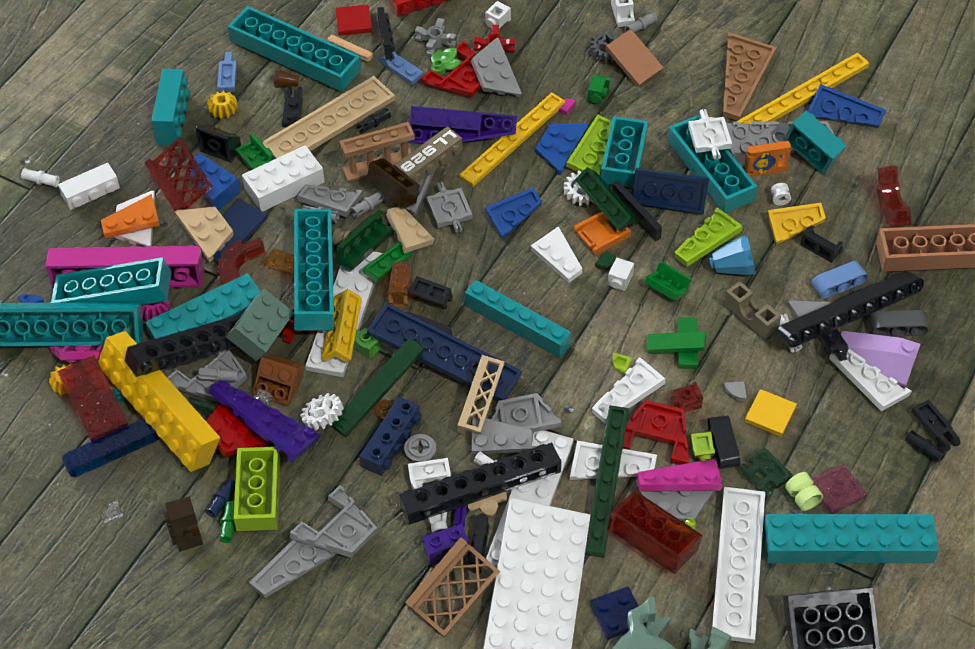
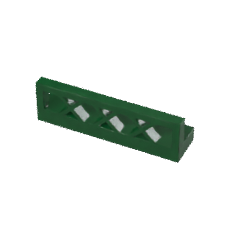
M587 167L575 179L619 231L622 232L630 223L637 225L640 222L596 171Z
M378 210L337 246V264L354 270L393 234L392 227L383 224V211Z

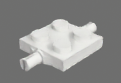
M702 109L700 110L701 119L689 121L688 123L696 153L711 151L713 159L716 160L717 158L718 160L721 158L719 150L732 148L729 131L724 117H709L707 110L704 109L703 111Z

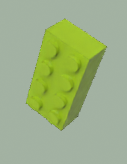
M275 447L237 448L234 502L236 531L278 530L280 455Z

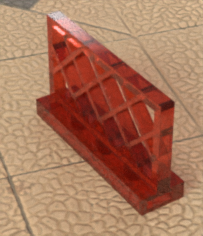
M180 137L154 160L149 158L144 163L174 211L187 210L213 187ZM180 145V153L174 154L175 149ZM188 157V164L182 165L183 158ZM168 158L167 165L162 166L160 162ZM173 158H178L177 165L172 166ZM171 169H176L174 177H169ZM181 169H186L185 177H179ZM191 169H196L195 177H190ZM178 181H183L182 189H177ZM189 181H194L192 189H187ZM199 181H204L205 185L201 189H197ZM186 193H191L190 199L185 202Z

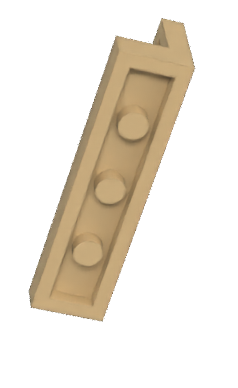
M484 355L481 356L458 422V433L465 434L466 430L481 434L505 364L504 361ZM489 363L499 366L497 372L493 374L488 373ZM489 380L492 388L483 392L482 384ZM483 397L486 405L477 410L475 406L476 401ZM475 415L480 420L478 427L469 425L471 417Z

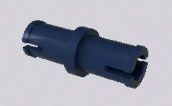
M227 479L220 491L214 494L213 501L205 510L210 517L216 518L225 503L230 501L229 498L235 490L236 482L234 480Z

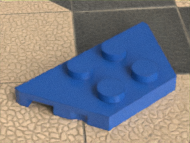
M550 124L536 146L535 153L540 158H543L549 166L552 165L557 170L556 173L558 175H562L568 159L585 135L589 124Z

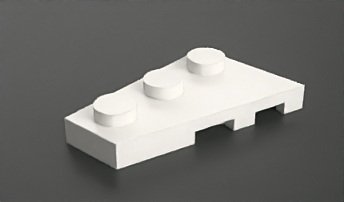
M559 227L531 245V251L568 283L582 274L583 269Z

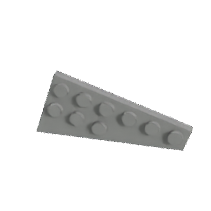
M779 121L726 123L732 141V148L728 150L744 169L747 148L749 146L783 142L794 121H788V123H779ZM819 121L833 133L828 121ZM791 147V152H790V153L796 152V151Z

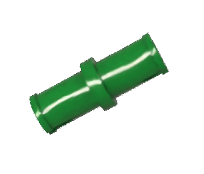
M228 501L224 505L223 517L220 519L222 527L219 540L223 543L232 542L235 527L234 502Z

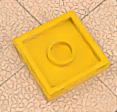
M760 389L745 418V423L782 437L796 409L797 403Z

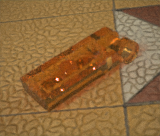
M275 248L270 252V256L263 260V264L267 268L273 267L294 275V255Z

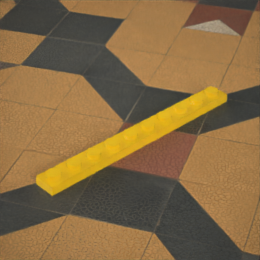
M856 53L736 122L776 121L814 99L820 84L833 88L868 68L869 62L859 53Z

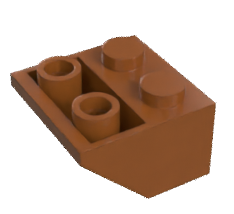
M273 354L262 356L253 394L290 405L302 382L305 365Z

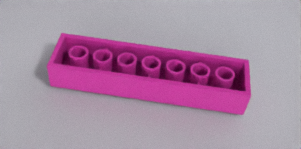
M193 245L48 248L46 269L53 289L56 275L161 257L164 258L171 270L169 287H203L205 272L200 246Z

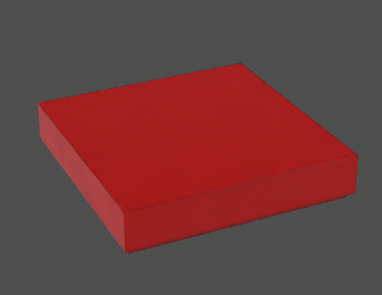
M369 4L335 8L338 36L372 32Z

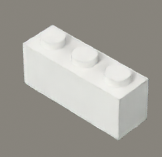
M108 163L58 184L61 196L70 210L120 188L117 176Z

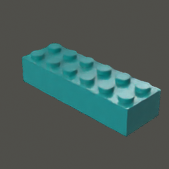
M700 114L669 127L668 143L694 176L709 178L707 193L724 213L755 201L757 185L728 149L719 150L721 158L718 160L717 158L716 160L713 159L711 151L696 153L688 123L689 121L701 119Z
M161 257L58 274L55 279L51 303L142 302V305L167 301L171 270L164 258Z
M247 273L146 321L148 335L153 340L243 314L252 300L261 291Z

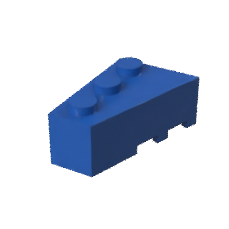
M200 152L187 162L191 180L198 190L202 192L207 203L209 202L211 207H216L220 211L241 193L238 178Z

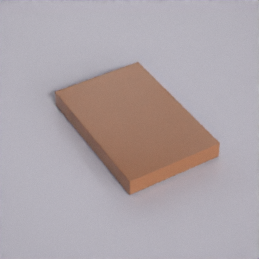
M632 29L605 47V50L637 87L664 68Z

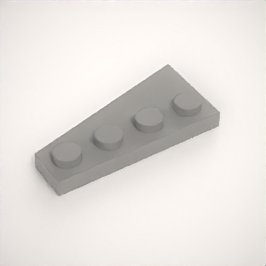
M292 540L249 582L250 587L264 598H267L337 553Z

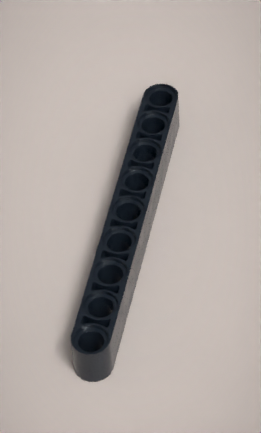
M904 271L782 324L776 331V338L791 348L797 347L919 293L923 289L924 280L910 271Z

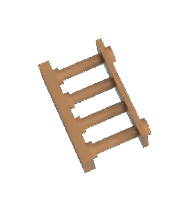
M409 122L339 141L345 159L349 158V166L342 167L347 181L351 182L366 178L370 162L384 158L395 166L397 162L410 154L412 151L410 148L408 149L407 141L414 140L415 136ZM400 144L401 151L391 153L390 146ZM383 148L384 156L373 158V151ZM366 153L367 161L356 163V156Z

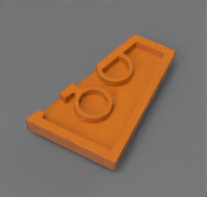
M152 194L102 219L101 224L105 238L160 226Z

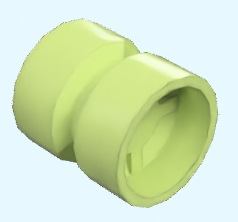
M807 472L798 473L785 485L786 490L795 498V502L802 511L812 509L823 499V494L816 485H812L814 482Z

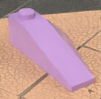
M842 331L841 335L850 350L866 360L865 363L869 366H875L880 369V373L887 378L892 377L898 381V385L906 387L918 354L919 343L899 337Z

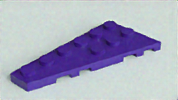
M219 380L210 386L208 392L223 406H230L235 416H242L246 420L245 424L265 441L273 442L275 449L279 453L285 452L288 455L287 459L291 463L319 441L320 434L316 433L312 428L303 426L297 420L283 415L279 410L265 405L261 400L254 399L247 395L246 392L232 387L228 382Z

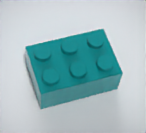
M807 110L791 124L784 138V141H789L791 147L822 175L838 162L847 146L842 139L836 137L827 126L821 124Z

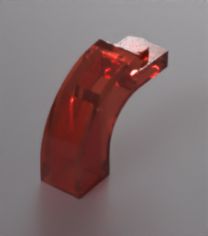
M898 166L878 167L879 184H876L880 208L885 220L892 227L912 225L910 206L903 202L900 194Z
M261 238L251 240L244 245L241 240H238L223 252L218 264L221 286L241 277L238 271L244 263L265 254Z

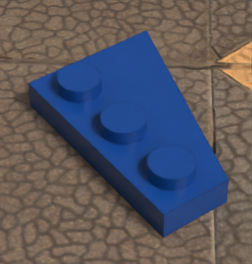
M533 187L485 207V212L500 238L503 239L539 208L542 200Z

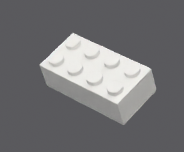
M306 145L242 174L245 191L261 211H265L297 196L305 185L318 186L325 182L322 166Z

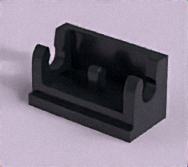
M810 225L803 232L800 245L832 263L843 250V242L839 241L837 244L830 242L814 233L813 229L815 226Z
M416 276L409 290L411 297L423 298L441 305L444 309H447V301L451 302L453 299L451 288Z

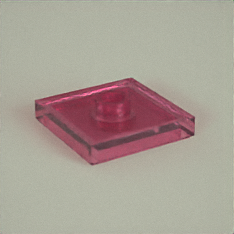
M844 464L812 478L814 482L812 485H816L823 494L821 501L831 514L866 498L867 494Z

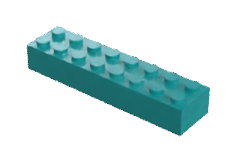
M247 6L228 25L231 42L341 92L345 90L361 71L359 55L250 6Z
M294 209V330H333L331 209Z
M142 302L0 303V346L104 345L106 337L124 331L137 344L141 343L144 339Z
M766 514L763 526L767 563H935L939 552L933 514Z

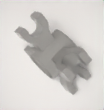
M438 18L436 26H431L428 30L418 26L415 29L417 34L415 40L428 41L426 44L428 49L426 55L432 56L435 49L442 47L443 44L454 48L456 45V41H454L456 34L443 33L445 19Z

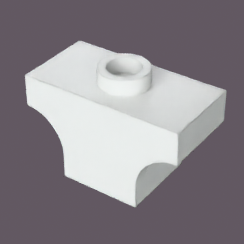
M611 0V6L618 27L626 26L635 21L632 0Z

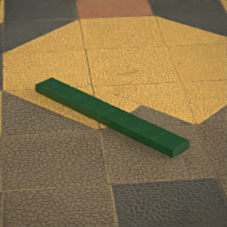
M609 405L585 555L605 558L629 408Z

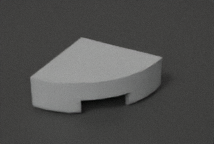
M744 382L724 383V389L727 394L736 398L737 401L746 402Z

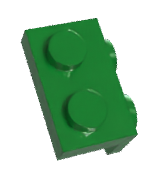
M253 133L249 134V142L235 149L237 156L250 170L272 161L273 153L270 148H266L262 140Z
M661 261L656 271L646 277L645 284L649 285L651 289L666 295L668 299L677 301L687 294L692 278Z

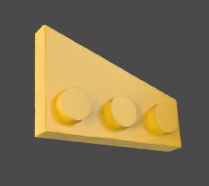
M822 203L773 209L767 212L775 245L803 233L810 225L817 226L825 222L826 219Z

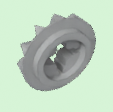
M425 434L411 436L404 446L406 457L410 458L412 462L430 461V458L435 456V441ZM419 444H421L423 448L422 454H420L417 450Z

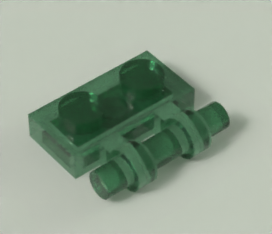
M765 447L750 457L749 462L752 466L748 467L745 463L739 466L743 476L750 480L758 491L765 492V496H769L772 493L768 485L772 484L777 489L792 478V473ZM759 471L765 478L761 480L755 473Z

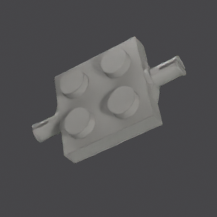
M439 182L437 184L439 192L427 197V203L437 228L453 225L456 233H458V230L461 232L463 228L460 222L473 219L462 188L446 190L444 183L441 182L440 185Z

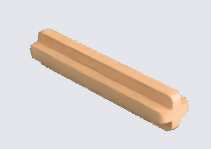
M335 35L328 37V42L359 55L361 59L367 62L373 58V53Z

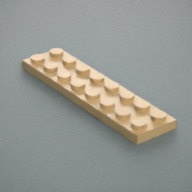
M372 76L264 140L263 144L266 148H270L274 160L305 145L311 151L365 119L370 114L395 101V95L375 76Z

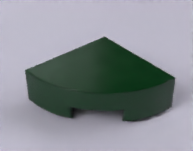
M606 251L595 263V267L602 270L604 268H612L617 257Z

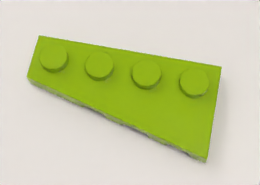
M597 114L568 159L566 167L581 173L589 167L600 175L612 123L611 120Z
M717 207L714 210V214L704 221V225L701 228H697L694 231V235L688 238L674 252V256L688 267L742 232V225Z

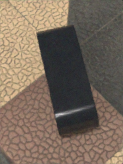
M729 416L708 418V430L712 434L718 468L740 467V454Z

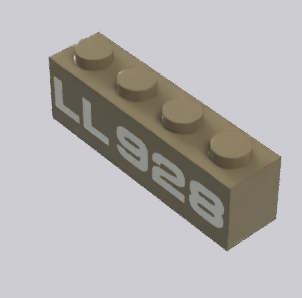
M446 127L397 162L395 167L415 182L420 183L423 178L432 174L438 167L446 164L449 159L462 151V137L449 127Z

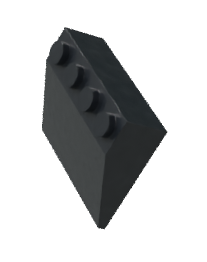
M866 587L783 596L785 619L792 649H880L873 588Z

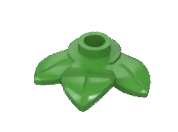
M457 49L436 50L431 57V70L442 75L447 70H453L458 67L461 62L455 59Z

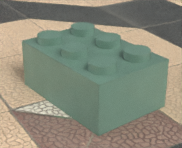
M263 289L252 300L226 338L257 361L267 352L294 312L267 290Z

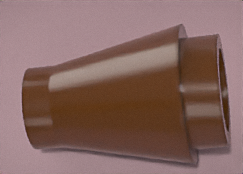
M282 70L275 71L274 85H278V87L298 86L299 76Z

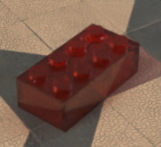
M95 355L57 371L59 380L92 447L129 430L128 422Z
M636 490L611 513L607 526L608 530L674 575L698 551L703 536Z

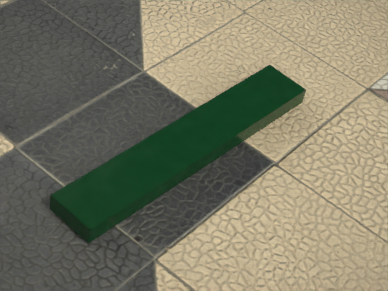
M409 337L344 408L343 414L337 416L339 420L334 421L332 426L347 437L425 352V349Z

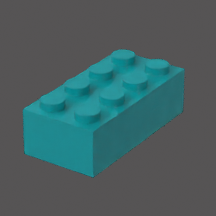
M162 69L151 120L157 145H178L179 138H182L183 131L181 127L185 125L184 113L188 110L187 99H190V89H187L188 77H185L183 69Z
M613 116L601 168V178L606 184L612 185V183L619 181L624 187L633 188L635 170L640 168L642 163L648 121Z

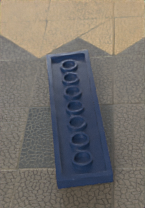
M387 302L367 330V335L397 350L410 337L425 349V352L417 359L418 361L469 387L472 385L482 355L498 359ZM489 363L488 373L493 374L497 372L499 366ZM505 363L493 399L497 401L507 399L521 377L522 371ZM487 380L483 382L481 388L485 392L490 390L492 385Z

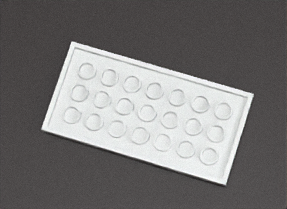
M509 498L497 565L500 573L495 578L483 649L572 648L590 514Z

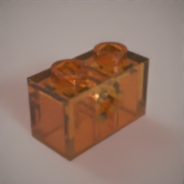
M393 262L388 290L389 304L408 307L409 290L413 278L412 263Z

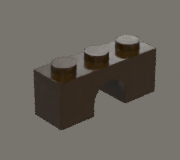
M190 496L165 503L167 512L163 514L172 544H177L179 552L203 545Z

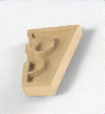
M397 206L387 210L386 216L392 229L396 230L397 239L402 243L404 253L433 244L434 238L405 208Z

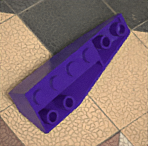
M411 106L410 126L415 139L408 142L425 143L446 127H449L462 137V142L516 134L517 116Z

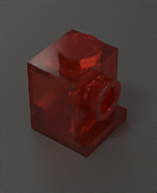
M692 382V385L673 390L671 402L673 407L684 409V413L702 408L703 395L697 383Z

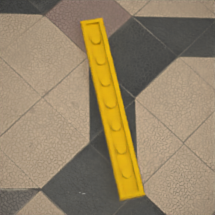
M551 92L517 123L516 134L502 136L460 173L459 179L473 188L558 112L559 108L565 103V100Z

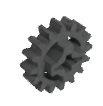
M610 30L608 33L602 31L601 35L596 33V37L592 36L589 48L590 53H593V58L598 57V61L604 59L605 63L608 60L614 62V59L605 50V47L619 37L618 32L612 34Z

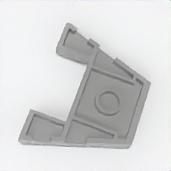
M230 349L218 352L216 354L217 357L205 368L218 369V367H221V369L238 370V382L226 381L232 387L238 388L247 379L245 371L232 355ZM177 369L167 377L178 390L220 404L218 400L208 393L210 386L216 383V380L199 379L198 374L194 378L189 379Z
M339 485L328 496V501L340 508L341 511L320 532L301 521L290 532V538L352 558L374 536L377 527L362 510L360 511L357 508L355 501L345 494V489Z

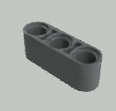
M922 310L877 311L870 315L873 335L920 336L928 332L926 314Z

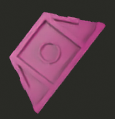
M104 345L49 346V350L57 358L66 360V362H77L78 360L95 362L100 358Z

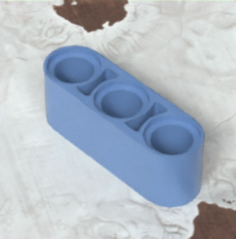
M852 261L817 275L813 278L811 284L822 299H826L863 284L868 279V275L858 261Z

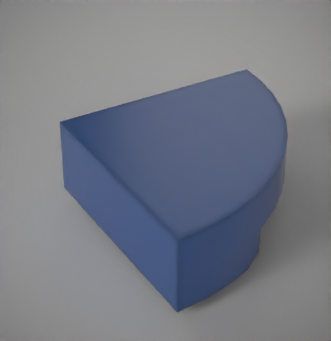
M22 294L18 296L21 303H45L44 299L39 295Z

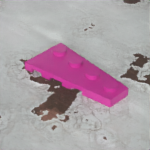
M716 459L640 471L637 476L639 491L721 490L722 487Z

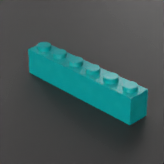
M475 280L465 291L466 307L554 356L561 358L570 347V331L483 283Z

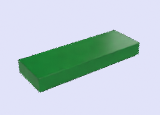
M398 242L365 266L362 272L377 283L412 257L413 252L404 253L402 243Z
M678 317V333L698 332L697 318ZM678 352V368L698 369V352Z
M705 331L648 334V354L705 351Z

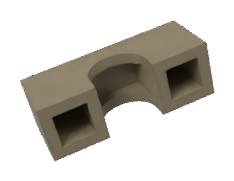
M739 281L726 291L724 305L760 336L767 339L777 331L781 315L768 304L760 309L753 300V292Z

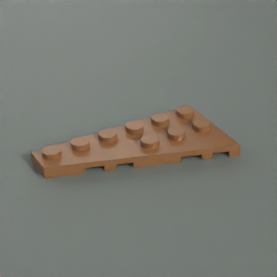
M728 32L723 106L724 117L736 121L741 119L772 61L777 47Z

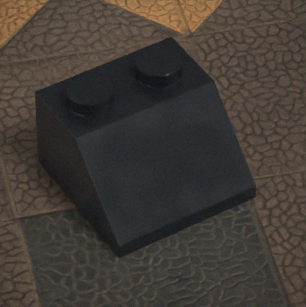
M197 125L196 132L200 152L232 163L237 156L235 149L241 146L240 136L209 125Z

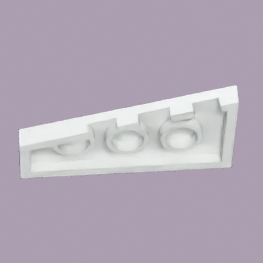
M850 349L847 352V360L839 361L835 354H830L829 359L880 411L907 398L912 392L907 387L903 389L897 384L898 381L892 377L887 378L881 374V370L877 367L866 364L864 358Z
M639 357L635 366L629 368L625 372V376L614 384V388L607 392L592 407V413L606 424L609 405L630 408L666 384L665 378Z
M577 441L570 480L597 479L602 445ZM623 449L618 478L637 477L640 471L655 469L657 455Z

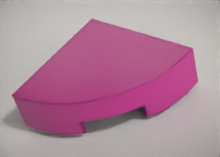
M563 99L565 103L559 108L558 112L567 116L576 105V100Z

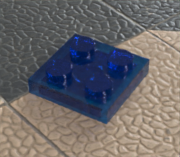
M629 586L590 600V606L607 640L629 632L627 624L628 612L639 607Z

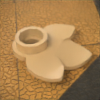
M506 492L468 504L467 507L469 511L480 508L482 513L492 517L497 512L498 503L507 501Z

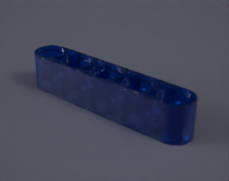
M143 418L67 452L62 457V461L71 477H78L158 441L160 437L154 428Z

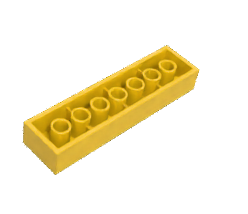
M126 331L106 337L97 364L100 370L107 375L111 382L121 391L123 396L127 398L135 410L141 414L190 472L209 465L220 440L219 435L161 370L147 375L135 376L124 360L127 347L137 343Z

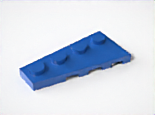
M820 84L808 112L818 119L879 128L886 110Z

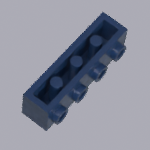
M400 396L397 398L360 454V466L380 476L383 475L385 470L390 469L392 459L400 453L405 439L408 440L410 438L414 425H418L421 420L420 405Z

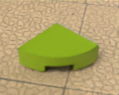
M613 352V367L619 374L625 376V372L631 365L632 358Z

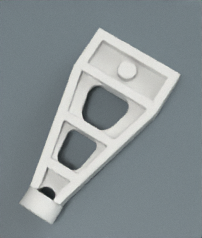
M448 458L408 464L413 490L422 487L423 483L440 481L445 477H451ZM447 512L428 518L432 534L448 529L446 523Z

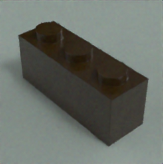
M384 158L370 162L367 182L403 209L417 203L420 185Z

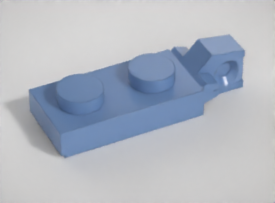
M225 52V60L219 62L217 90L218 92L223 90L225 92H235L237 62L233 61L232 52Z

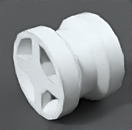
M777 183L771 187L770 191L775 205L781 206L791 201L789 187L786 183Z

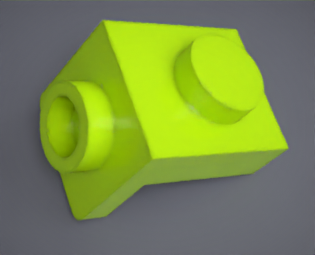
M711 432L691 434L694 459H699V461L711 460V457L715 456Z

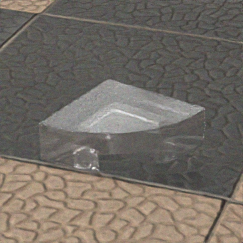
M118 500L110 503L109 508L101 514L103 523L123 516Z

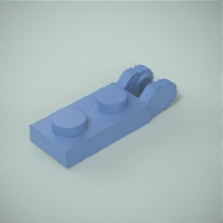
M392 52L391 62L389 59H385L384 55L378 57L379 62L387 70L411 86L424 76L422 70L401 56H398L396 52Z

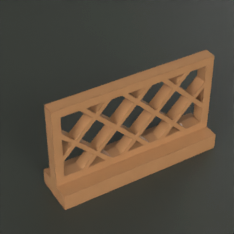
M461 537L405 603L446 637L497 577L500 570ZM468 551L475 555L476 564L464 565L463 557ZM478 559H480L484 564H479ZM479 567H489L494 572L489 578L480 579ZM476 568L477 579L465 580L464 569ZM454 569H461L462 581L450 582V572ZM465 583H477L478 591L474 595H466ZM462 584L463 596L451 597L450 585ZM447 585L448 597L436 598L438 586ZM466 598H471L466 604ZM463 599L464 607L462 610L452 612L451 600ZM448 600L449 612L437 613L436 601ZM433 601L434 613L425 614L420 610V607L425 602ZM449 615L450 624L443 630L438 626L437 616Z

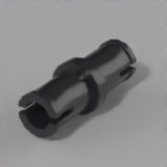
M385 107L375 114H370L367 119L357 124L358 129L363 127L359 132L363 134L373 127H378L381 122L391 117V113L385 114L389 111Z
M911 430L905 438V441L917 447L919 452L922 454L926 453L939 463L946 455V451L934 445L932 440L923 438L914 430Z

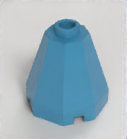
M747 235L740 236L712 253L713 257L709 258L711 268L716 269L717 273L756 274Z

